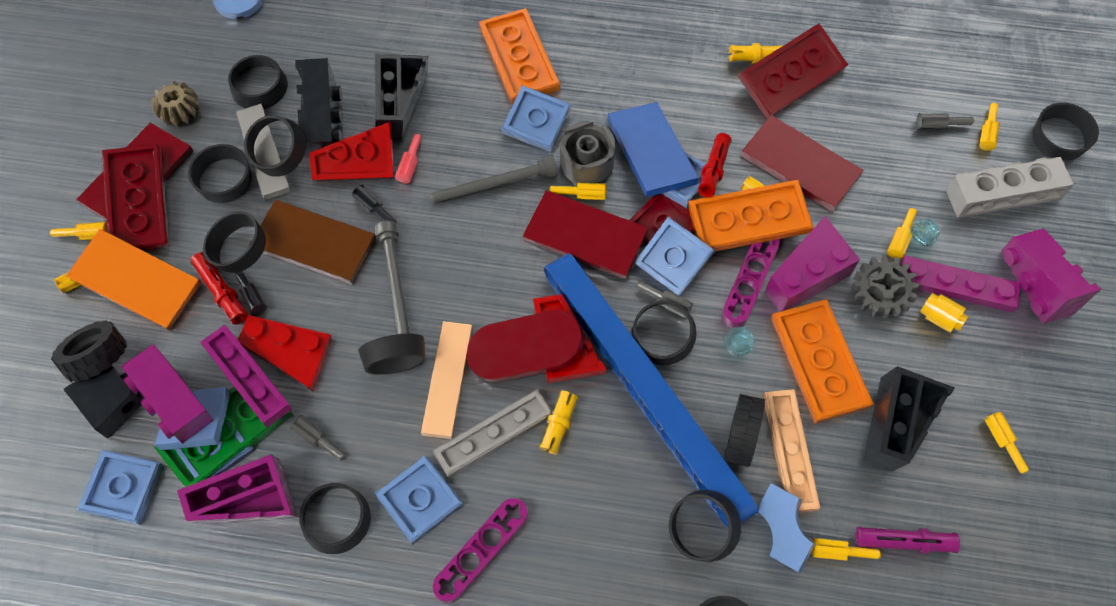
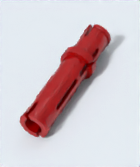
M726 133L716 135L708 162L702 168V179L698 186V193L703 197H713L716 193L718 182L723 178V165L732 142L730 135Z
M203 252L193 255L190 263L215 297V304L224 310L233 325L246 321L249 313L237 299V292L228 286L216 267L205 259Z

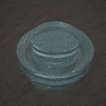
M931 219L917 220L911 227L914 240L923 246L933 245L940 235L938 225Z
M735 327L726 333L724 344L731 354L743 356L753 349L754 337L748 329Z

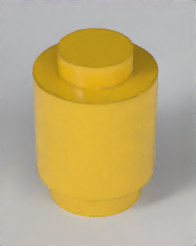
M934 293L930 295L920 311L921 314L926 316V320L949 333L953 329L960 331L969 317L964 314L967 308L942 294L938 296Z

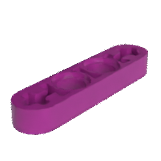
M779 239L769 241L770 243L765 254L759 253L763 242L751 244L722 311V320L728 327L740 328L747 322L779 247ZM752 261H757L762 264L764 270L753 272L748 264ZM742 284H747L753 288L754 293L749 296L742 295L738 287ZM738 302L743 305L736 319L731 317Z
M517 498L505 500L436 576L432 589L440 602L451 604L459 600L525 525L528 512L523 501ZM517 507L520 508L519 516L521 518L519 520L512 518L506 524L507 528L510 529L506 533L504 528L496 523V520L500 519L503 524L508 518L506 511L508 508L515 510ZM488 530H497L501 534V541L496 546L490 547L483 542V536ZM468 554H474L479 558V566L474 571H465L461 566L463 557ZM456 567L460 575L467 578V580L462 583L461 579L458 578L453 584L456 590L454 594L451 595L447 592L441 595L443 591L441 583L443 581L450 583L456 577L455 573L451 572Z

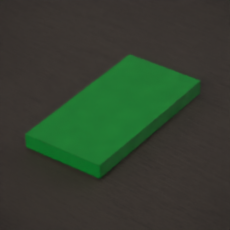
M232 387L229 390L230 398L226 411L227 417L224 419L219 440L222 442L220 450L216 454L208 456L210 452L216 450L218 445L200 446L204 452L203 455L198 452L197 447L180 448L199 476L194 478L175 449L159 450L156 446L154 448L181 483L187 487L210 478L248 446H255L292 417V411H289L266 428L237 389ZM225 421L230 422L232 424V430L229 428ZM236 429L244 439L241 443L235 436Z

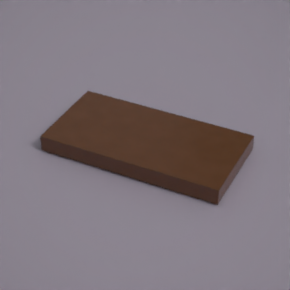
M278 200L274 201L260 225L266 235V245L263 254L351 285L355 281L376 240L375 233Z

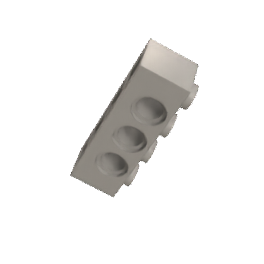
M1043 157L1028 163L1015 162L1000 168L988 167L982 171L972 173L969 171L961 172L954 176L946 192L957 218L1059 200L1067 194L1074 183L1061 157L1050 159Z

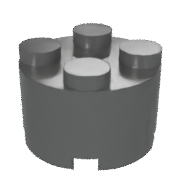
M590 121L578 122L568 127L560 141V167L563 174L575 186H577V183H600L611 176L615 155V139L611 131L603 125L602 128L593 125V122Z

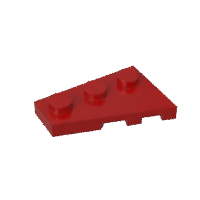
M391 121L311 151L309 158L312 180L394 177Z
M562 294L533 299L535 314L557 310L568 313L577 321ZM584 333L583 347L580 353H577L574 361L567 367L546 372L547 384L606 374L607 369L597 357L591 342L585 337Z
M250 315L247 316L238 337V341L245 349L265 362L272 364L290 378L297 380L312 392L333 340L331 335Z

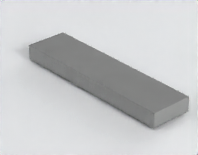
M262 104L236 112L244 140L250 126L256 120L266 116ZM269 124L260 131L254 145L255 159L260 166L265 167L274 166L281 162ZM253 165L265 201L291 192L286 175L278 177L269 176Z
M537 389L434 449L433 454L447 478L450 479L546 422L548 416L553 414V411Z

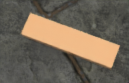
M443 321L421 430L422 436L444 439L453 438L467 363V348L473 330L470 324Z
M795 389L765 392L763 398L765 399V408L781 487L783 490L801 499L799 513L818 511L820 503Z

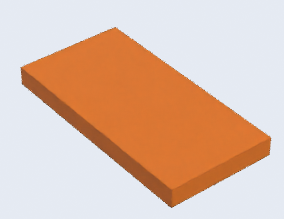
M526 8L479 21V28L511 104H514L522 85L544 94L561 90L560 82Z
M799 180L688 201L696 237L714 251L807 234L814 229Z
M101 229L98 230L66 275L67 278L168 331H170L201 284L199 279Z
M827 299L772 314L771 320L815 424L869 409L874 405Z

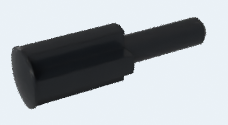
M359 185L353 190L352 197L370 214L374 213L384 221H394L397 223L382 208L383 203L364 185Z
M243 271L234 273L241 286L239 292L250 310V314L252 316L262 315L267 310V306L264 304L253 283L248 282Z

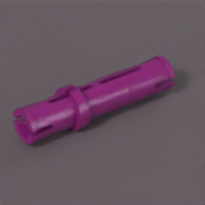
M859 526L856 527L855 532L857 547L917 550L920 554H928L929 551L958 554L960 549V538L958 533L930 532L927 528H919L918 531L862 528ZM877 537L901 538L902 541L879 540ZM912 539L935 540L936 543L913 542Z

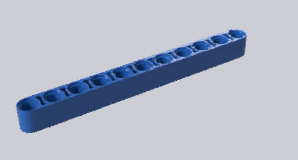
M567 253L543 268L544 273L558 295H563L583 330L698 489L716 491L727 497L737 509L741 524L758 513V507L751 495L570 253ZM706 499L728 528V521L723 510L715 502Z

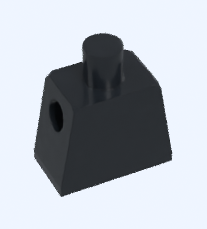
M112 365L97 376H93L88 380L74 382L63 389L94 430L107 439L142 405L140 403L142 401L140 396L134 394L123 380L128 377L126 372L121 374Z

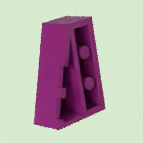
M824 216L772 274L765 293L779 312L791 309L851 276L860 259L828 218Z
M1044 228L1012 237L1001 250L1005 262L1011 267L1017 282L1020 283V288L1024 290L1028 297L1032 311L1038 315L1042 324L1074 315L1101 290L1096 283L1090 285L1080 275L1083 273V269L1078 264L1072 266L1063 255H1065L1066 251Z
M154 344L121 366L128 375V377L123 379L134 394H137L139 391L142 393L145 399L140 403L151 416L157 413L162 421L157 425L168 439L175 436L183 444L214 421L187 384L178 375L177 371Z
M272 454L177 490L187 522L205 524L299 518L280 459Z

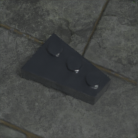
M375 54V127L391 121L392 139H403L427 78L429 56Z
M328 58L295 60V68L298 70L302 85H296L297 94H301V110H297L298 125L303 130L306 139L305 158H309L311 151L342 140L341 131L338 129V123H342V111L338 107V103L343 100L342 88L340 85L337 86Z
M898 366L880 378L863 461L890 471L909 464L928 434V428L940 414L942 405L947 397L952 394L955 387Z

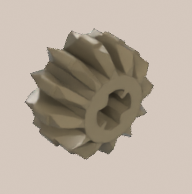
M173 81L171 86L163 84L162 90H155L156 97L151 99L153 112L167 126L173 123L178 128L181 122L188 124L189 118H197L196 111L200 110L198 96L185 82L177 84Z

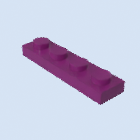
M906 255L901 260V267L907 263L910 265L907 270L908 274H917L912 282L919 284L918 290L937 295L942 294L946 297L1012 313L1018 308L1019 282Z
M223 325L200 342L266 428L292 410L286 399L226 325Z

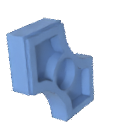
M771 483L758 507V513L766 519L773 535V545L769 556L801 573L816 545L803 533L799 523L798 513L802 501L800 498Z

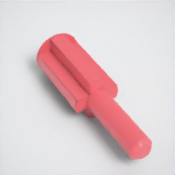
M414 134L408 153H403L395 175V179L400 183L409 184L411 182L418 162L416 152L422 138L420 134Z

